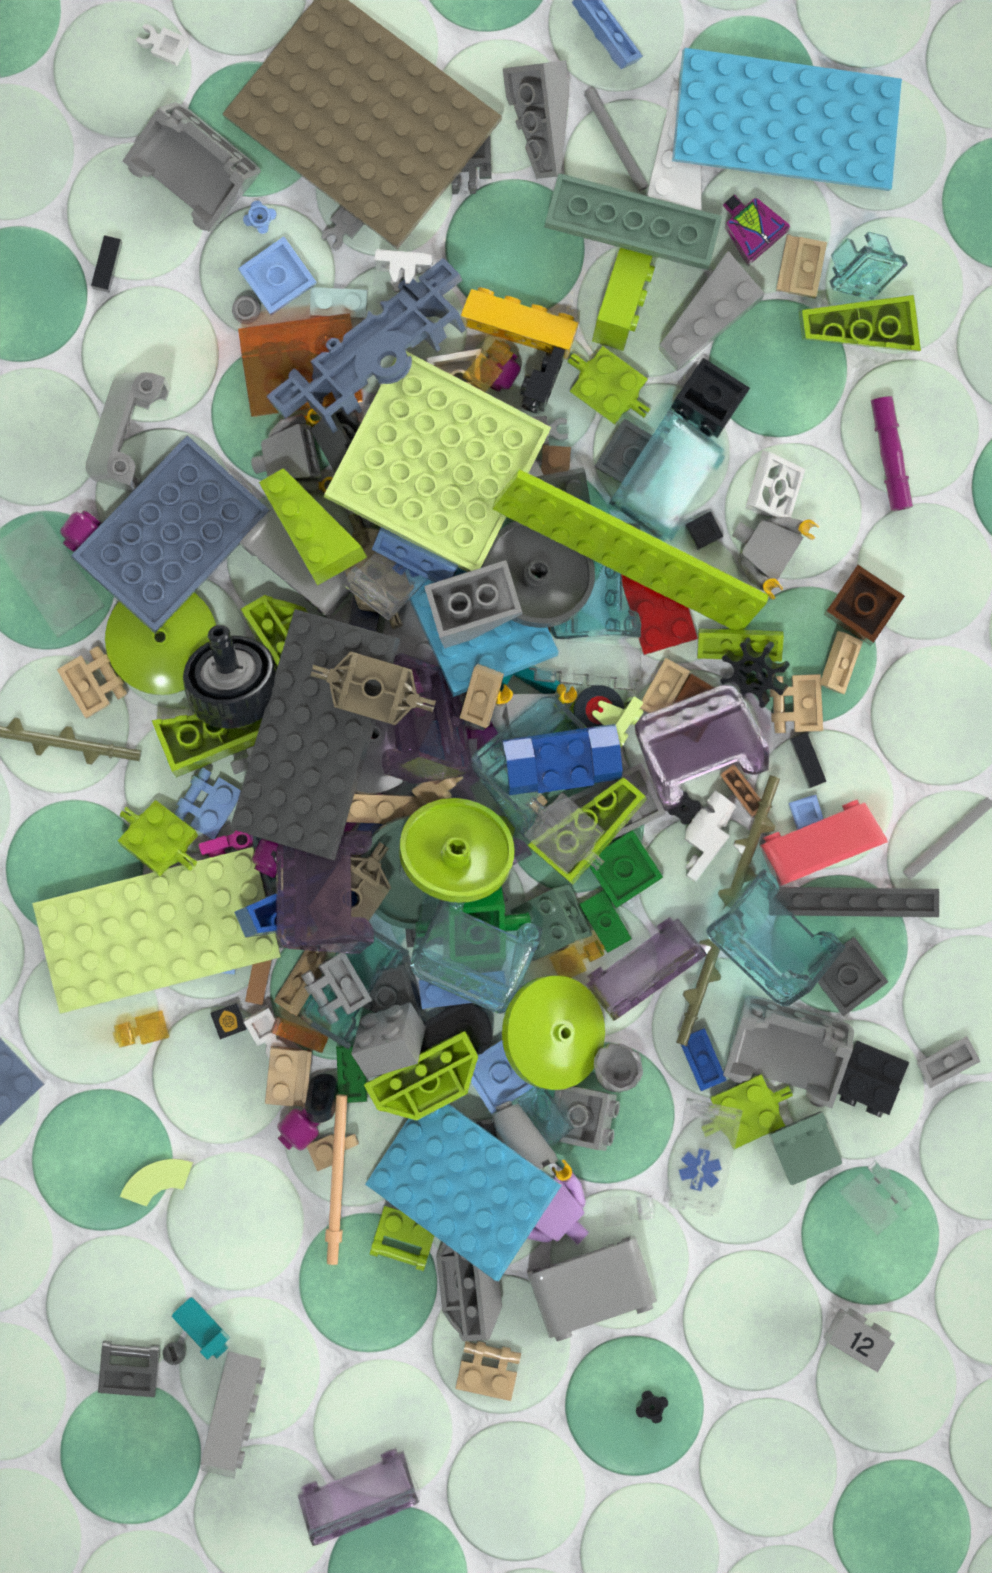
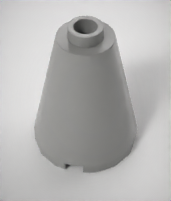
M510 1100L495 1107L497 1113L492 1116L497 1139L539 1169L559 1161L553 1149L519 1104L513 1105Z

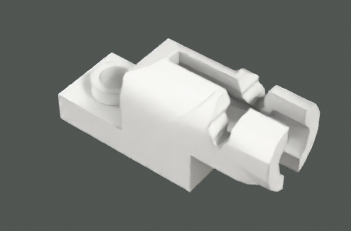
M714 791L707 800V804L712 808L713 813L700 809L688 827H686L684 840L702 853L700 857L695 854L685 867L689 870L686 877L693 882L698 880L730 837L721 828L726 827L736 806L717 791Z

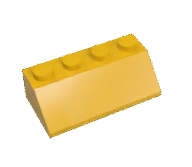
M478 287V290L471 289L461 313V319L465 327L552 354L554 347L565 350V359L569 358L579 325L578 322L574 321L575 318L565 313H559L556 316L547 313V308L536 304L527 307L520 304L521 300L511 296H505L502 299L494 296V292L486 288Z

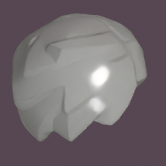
M610 1043L605 1048H601L594 1058L596 1078L602 1087L608 1091L618 1093L628 1091L636 1087L641 1080L643 1068L639 1052H635L624 1044Z

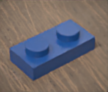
M705 1028L692 1033L687 1046L681 1045L700 1091L727 1081L726 1077L723 1076L724 1072Z

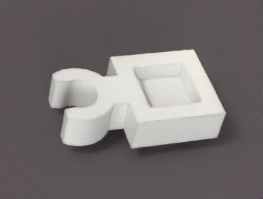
M144 24L143 29L145 32L150 33L148 39L137 37L136 41L143 48H152L151 53L153 56L178 66L190 43L189 39L164 27L161 33L158 34L151 25Z
M268 1006L243 1020L257 1046L264 1042L266 1043L265 1050L268 1058L270 1057L271 1046L287 1047L282 1039L276 1037L282 1033V1030Z

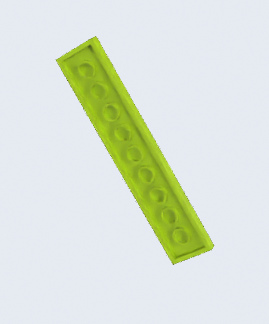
M520 469L494 501L492 509L729 629L744 630L767 604L768 594Z

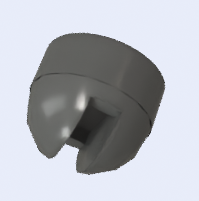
M170 1342L163 1349V1358L170 1365L180 1364L186 1356L185 1347L180 1342ZM173 1346H174L175 1353H176V1356H177V1359H178V1360H176V1361H173V1358H172V1355H171V1352H170V1349H169L170 1347H173Z

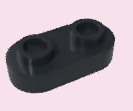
M327 1073L318 1074L309 1081L305 1110L308 1119L314 1123L326 1122L335 1113L338 1085L333 1075Z

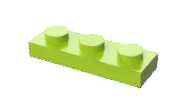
M699 628L697 659H722L728 650L737 656H743L740 644L748 637L751 640L752 649L756 652H763L765 646L769 642H773L774 647L770 651L769 657L772 661L782 662L784 633L783 631Z

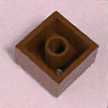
M857 565L824 615L871 646L905 595L860 565Z

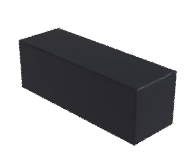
M104 235L91 283L92 289L110 293L123 243L121 239Z
M808 733L791 738L790 743L808 788L810 789L827 782Z

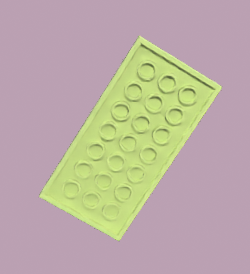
M254 847L197 861L196 866H192L193 869L191 871L185 866L180 865L168 868L161 876L153 872L32 903L59 1013L62 1014L281 958L275 933L245 938L234 913L241 908L266 898L261 874L254 869L256 865L252 862V856L255 852Z

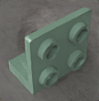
M570 884L553 888L510 911L511 914L529 912L531 923H528V925H531V929L529 931L521 930L519 933L532 961L539 960L569 944L592 936Z
M821 1111L768 1134L790 1185L800 1183L842 1164L841 1157L826 1125L827 1120Z

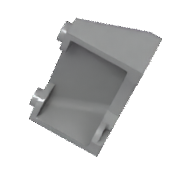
M177 102L157 109L123 159V162L129 166L128 170L133 175L139 178L153 176L194 209L191 213L193 223L199 229L207 230L208 232L216 228L261 172L260 168L251 159L191 110Z
M149 372L122 373L114 378L86 461L85 469L91 479L131 493L139 486L140 479L134 476L135 463L130 456L121 453V449L135 406L149 410L150 405L155 401H167L171 387L165 377Z
M273 507L239 542L242 548L250 555L257 556V559L262 564L266 565L291 586L307 602L312 603L325 618L329 619L352 592L344 571L317 586Z
M747 996L741 1010L723 1076L728 1077L734 1082L742 1083L750 1080L752 1074L758 1075L761 1073L765 1078L805 1089L810 1103L817 1107L826 1106L833 1108L853 1050L854 1029L849 1024L840 1020L763 997Z
M635 1235L621 1239L615 1246L613 1243L557 1264H551L548 1269L546 1267H539L527 1271L549 1338L555 1337L556 1341L572 1337L571 1332L633 1310H636L637 1314L652 1310V1304L657 1302Z

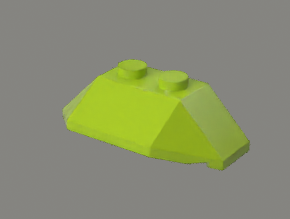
M263 595L241 608V612L255 639L270 650L278 667L294 610L307 612V610L303 606Z
M463 1031L420 1052L417 1064L379 1075L365 1083L364 1086L377 1110L419 1120L468 1093L478 1054L468 1035Z

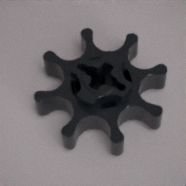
M746 637L740 644L743 656H737L728 650L722 657V661L732 665L734 673H725L720 682L723 685L728 682H734L740 687V694L735 699L738 704L745 699L747 693H752L759 699V706L764 708L770 701L766 694L767 689H772L779 695H783L787 690V684L778 681L776 673L785 672L790 663L788 661L775 663L770 659L769 653L774 647L773 642H769L763 652H756L751 647L750 638Z

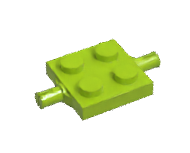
M604 346L588 362L581 359L575 353L571 355L578 363L571 358L568 359L567 363L579 370L580 374L570 393L614 425L630 409L643 418L647 416L645 412L649 413L651 408H648L637 399L640 390L646 384L648 378Z
M157 800L139 816L128 807L121 811L120 817L130 823V827L117 840L118 843L157 875L161 876L170 866L177 862H180L189 871L193 869L192 866H196L197 861L186 854L189 845L198 837L197 832Z
M760 1073L751 1077L750 1080L736 1084L709 1097L715 1109L716 1120L701 1126L705 1137L721 1130L728 1137L732 1148L735 1150L784 1127L785 1124L779 1113L778 1103L793 1097L789 1086L773 1093L767 1087Z

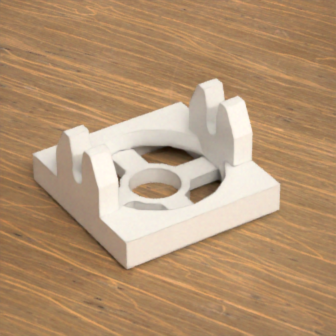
M375 250L376 271L389 272L394 292L399 291L398 285L401 279H405V283L410 284L412 279L416 281L417 275H422L433 266L431 254Z
M762 451L745 509L764 516L791 517L805 469L771 452ZM770 468L779 469L777 476H774L772 479L767 477ZM778 480H781L782 490L777 495L775 493V484ZM764 486L769 488L771 495L768 506L762 497ZM784 497V500L777 506L779 499Z

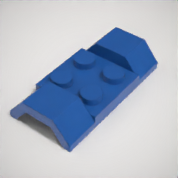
M615 724L502 740L507 766L509 796L592 786L594 783L622 779L621 749Z

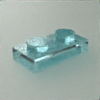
M532 1087L517 1100L549 1146H554L574 1129L546 1089Z

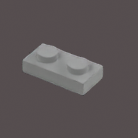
M966 1036L916 1064L929 1088H932L981 1061Z

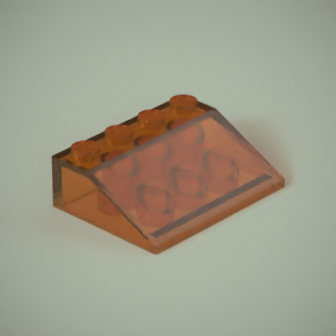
M350 313L238 329L251 417L279 413L269 402L267 395L289 379L288 375L294 368L309 383L313 381L314 369L311 361L322 352H329L326 347L329 339L337 338L340 343L343 342L344 335L353 329ZM360 389L354 395L358 402H363ZM332 391L324 397L323 407H328L336 401ZM307 401L296 411L312 408Z

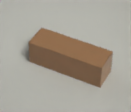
M733 764L719 776L749 816L753 817L757 813L758 801H761V799Z
M273 960L252 965L245 1002L259 1005L264 1004Z

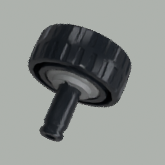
M216 625L208 631L209 642L199 647L186 662L183 671L186 697L195 716L204 723L226 729L244 727L263 718L265 708L272 696L277 666L274 657L271 655L272 653L264 644L245 636H231L228 627Z

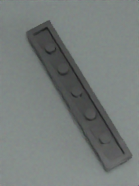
M769 887L768 916L939 917V889Z

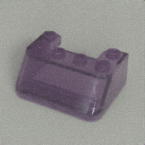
M403 653L396 655L393 664L412 670L416 693L420 697L435 700L436 702L434 706L423 703L424 705L434 707L433 712L417 707L412 708L394 725L397 750L389 749L383 753L381 763L384 774L417 784L457 778L471 772L472 759L465 721L460 718L462 712L460 694L453 697L440 667Z

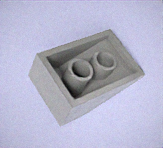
M507 560L424 586L439 638L444 648L470 641L523 614Z

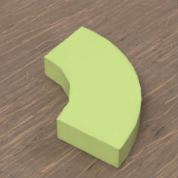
M165 1159L149 1164L131 1177L122 1190L120 1197L148 1206L152 1197L161 1190L169 1188L184 1189L194 1162L183 1159Z

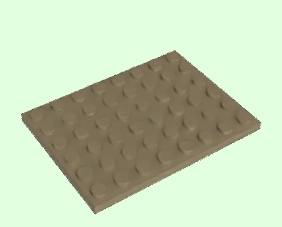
M314 0L222 113L224 118L397 250L502 120V116L349 0Z

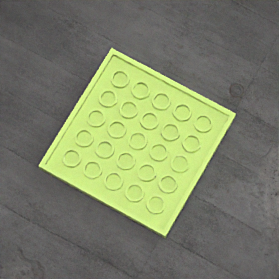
M406 351L407 355L412 358L410 371L398 382L381 384L323 497L397 536L458 565L459 568L467 572L480 569L506 516L492 509L494 501L519 469L529 473L551 427ZM395 357V359H394V361H393V363H392L391 366H393V365L395 364V362H396V357Z

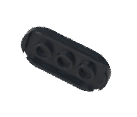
M474 1004L453 1005L424 1022L426 1029L420 1052L465 1031L477 1054H483L490 1045L493 1036L491 1020L483 1009Z

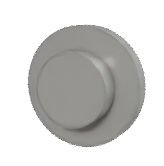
M241 296L234 301L232 313L238 322L250 324L259 317L260 306L255 298Z

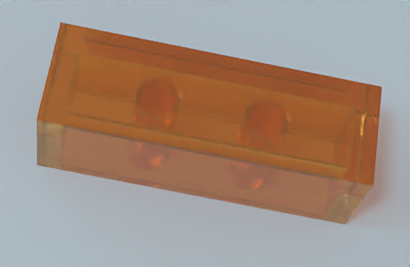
M278 1016L270 1033L319 1053H323L329 1038Z

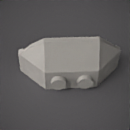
M443 1242L436 1255L442 1312L452 1327L459 1333L462 1341L488 1340L491 1337L502 1308L500 1283L493 1280Z

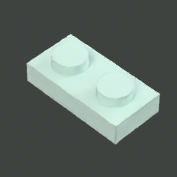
M311 287L310 317L366 319L367 290Z

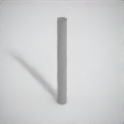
M594 89L589 90L584 96L639 192L648 187L646 180Z
M988 797L982 800L903 871L905 876L909 880L916 876L991 809L992 801Z

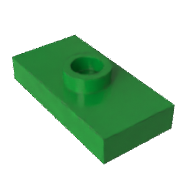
M604 890L579 904L607 953L632 939Z
M354 1045L336 1046L338 1094L347 1095V1103L368 1102L367 1090L364 1086L367 1083L366 1076L352 1056Z

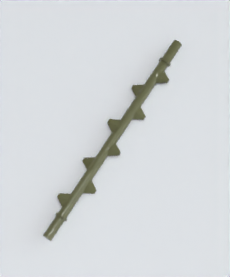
M14 718L7 727L0 726V738L32 743L36 755L40 756L48 746L81 751L86 763L90 765L100 755L139 762L141 758V750L118 747L112 743L107 745L78 740L75 738L72 727L66 726L59 736L26 731L23 729L19 718Z
M769 776L761 801H758L759 807L748 838L734 841L733 845L740 852L741 858L731 887L721 889L718 892V896L724 902V907L713 938L699 941L698 946L706 954V958L696 987L684 990L683 997L689 1003L687 1012L684 1013L685 1018L676 1041L678 1044L687 1046L695 1021L698 1020L697 1015L708 984L721 979V974L715 968V964L726 933L740 930L741 926L732 916L744 882L756 879L757 875L751 869L750 864L761 833L774 831L776 827L768 818L770 808L772 809L773 807L771 804L780 781L778 777Z

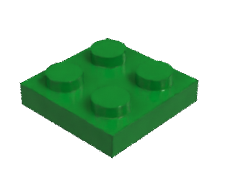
M633 830L607 846L589 866L615 908L664 878Z

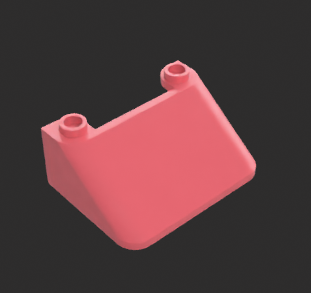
M857 799L842 805L844 811L789 834L781 836L780 832H776L764 837L765 843L760 845V849L776 887L887 843L888 840L866 803L859 804Z

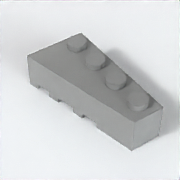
M729 251L660 344L659 351L676 371L738 321L764 297L765 293Z
M228 1351L202 1455L201 1471L235 1478L237 1468H242L245 1452L241 1451L243 1440H249L252 1424L248 1423L250 1412L255 1413L259 1398L258 1395H254L256 1384L262 1385L266 1369L261 1367V1359Z

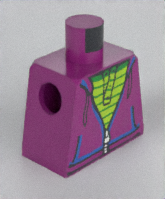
M734 194L723 204V207L732 216L726 222L725 230L748 266L789 232L791 227L784 219L757 198H754L745 206Z

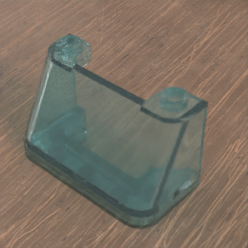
M669 409L606 508L639 530L663 542L666 538L672 541L680 528L676 525L677 521L710 470L713 468L717 471L726 456L721 454L724 448L681 415Z
M762 869L712 921L706 929V933L709 939L773 1001L781 1006H790L811 992L844 950L845 946L831 932L821 931L813 935L775 898V895L779 892L778 882L772 874Z

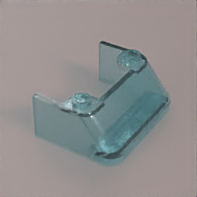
M368 925L364 927L356 940L342 939V944L336 954L341 951L345 952L368 994L372 991L383 971H387L391 967L395 969L401 962L403 954L407 956L409 953L408 950ZM329 985L321 988L328 1001L336 998ZM310 994L298 1016L309 1026L349 1050L351 1044L348 1041L353 1039L358 1030L355 1016L360 1008L346 1015L340 1006L334 1010L339 1020L329 1025L325 1016L321 1017L317 1010L319 1006L312 994Z

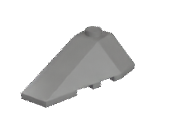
M566 60L502 68L506 98L509 106H514L518 120L515 121L518 130H523L526 138L525 149L536 179L558 177V173H561L569 98Z

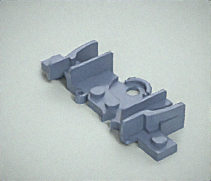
M442 258L418 277L419 283L412 279L410 284H406L404 279L398 285L400 290L398 294L389 301L380 302L383 308L381 314L373 315L368 311L366 319L344 335L343 342L340 343L337 338H331L327 341L326 347L329 352H322L311 361L314 369L312 382L309 383L294 368L288 375L289 379L267 395L269 402L286 419L308 401L310 407L321 417L324 424L334 434L338 429L331 415L340 408L347 415L354 410L358 413L362 412L354 394L368 384L367 379L372 375L381 384L398 382L411 369L412 358L405 351L409 346L414 348L425 339L438 352L441 350L439 343L447 338L443 329L444 326L450 323L461 333L466 330L459 312L443 297L444 294L462 281L460 274ZM436 316L441 319L438 322L433 323L426 317ZM389 355L396 357V362L393 366L388 368L381 366V361L384 357ZM332 391L336 401L325 409L322 406L324 397Z

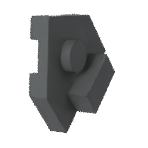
M405 962L378 970L368 990L372 1001L362 1007L377 1013L387 1010L394 1005H403L411 1002L419 1017H422L419 1003H421L415 977L410 974L408 963Z

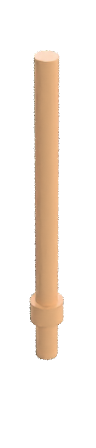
M343 1094L336 1095L329 1228L325 1232V1241L328 1242L327 1264L329 1265L338 1264L339 1243L342 1242L343 1230L340 1229L347 1114V1095Z

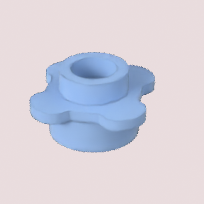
M254 201L251 204L248 215H245L243 218L244 224L246 226H253L260 234H265L269 230L268 225L271 220L276 218V211L273 208L268 209L260 201ZM262 215L263 218L259 220L257 219V216Z

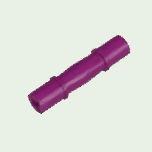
M893 396L871 400V407L875 423L874 431L878 432L880 455L886 476L884 484H886L890 509L891 511H900L912 508L913 503L908 482L909 476H906L903 450L897 430L900 426L897 423Z

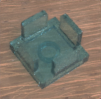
M868 231L864 235L868 246L864 245L857 251L854 241L847 238L831 254L834 262L832 269L835 276L829 283L832 290L873 300L908 266L905 256L894 253L886 236Z

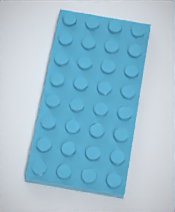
M684 48L681 59L672 161L890 191L893 182L902 79Z

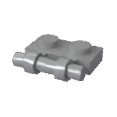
M344 951L337 953L318 965L323 974L318 979L315 978L311 970L301 975L306 984L304 987L307 993L312 994L319 1006L317 1008L321 1017L325 1016L329 1025L339 1020L334 1010L340 1006L345 1014L349 1015L372 1001ZM326 985L330 986L336 997L331 1001H328L321 989Z

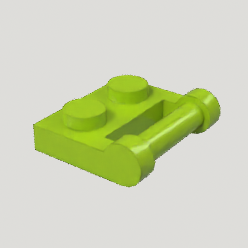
M384 1205L369 1255L375 1257L381 1255L416 1266V1270L424 1272L434 1235L402 1211ZM387 1236L422 1247L420 1256L382 1244L383 1237Z

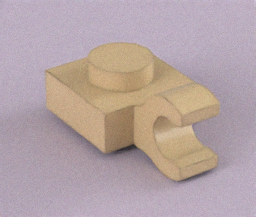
M457 769L441 780L436 774H433L416 785L411 791L424 806L436 800L451 798L452 795L448 790L455 787L456 783L462 780L463 777Z
M334 1134L319 1139L307 1146L317 1172L332 1166ZM355 1134L345 1137L344 1151L359 1144Z

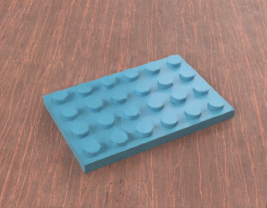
M458 567L455 576L467 573V571ZM408 570L405 571L409 586L414 587L408 598L453 697L468 691L472 673L477 664L504 673L503 677L558 656L559 651L547 627H529L513 620L470 641L444 648L439 638L424 587L434 582L423 576L411 579Z
M450 1104L419 1120L408 1118L365 1184L495 1281L500 1280L562 1186Z

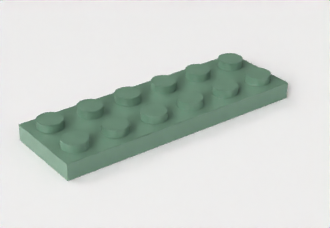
M558 173L544 228L709 270L722 216Z

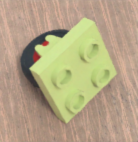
M593 685L584 689L577 696L573 706L574 718L581 729L615 724L621 748L628 737V734L625 733L628 726L635 725L644 711L640 707L644 702L633 696L628 697L623 703L620 695L614 689L605 685Z

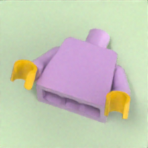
M563 1159L561 1161L564 1164V1168L561 1171H556L552 1167V1171L555 1174L553 1179L562 1186L527 1237L530 1240L545 1243L553 1239L559 1241L566 1233L578 1245L589 1233L578 1222L585 1213L583 1208L586 1200L582 1184L572 1172L567 1161Z

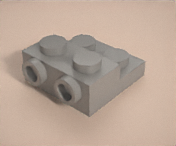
M576 1086L555 1090L546 1139L606 1151L607 1146H611L614 1140V1130L610 1129L612 1118H616L620 1110V1103L616 1101L617 1095Z

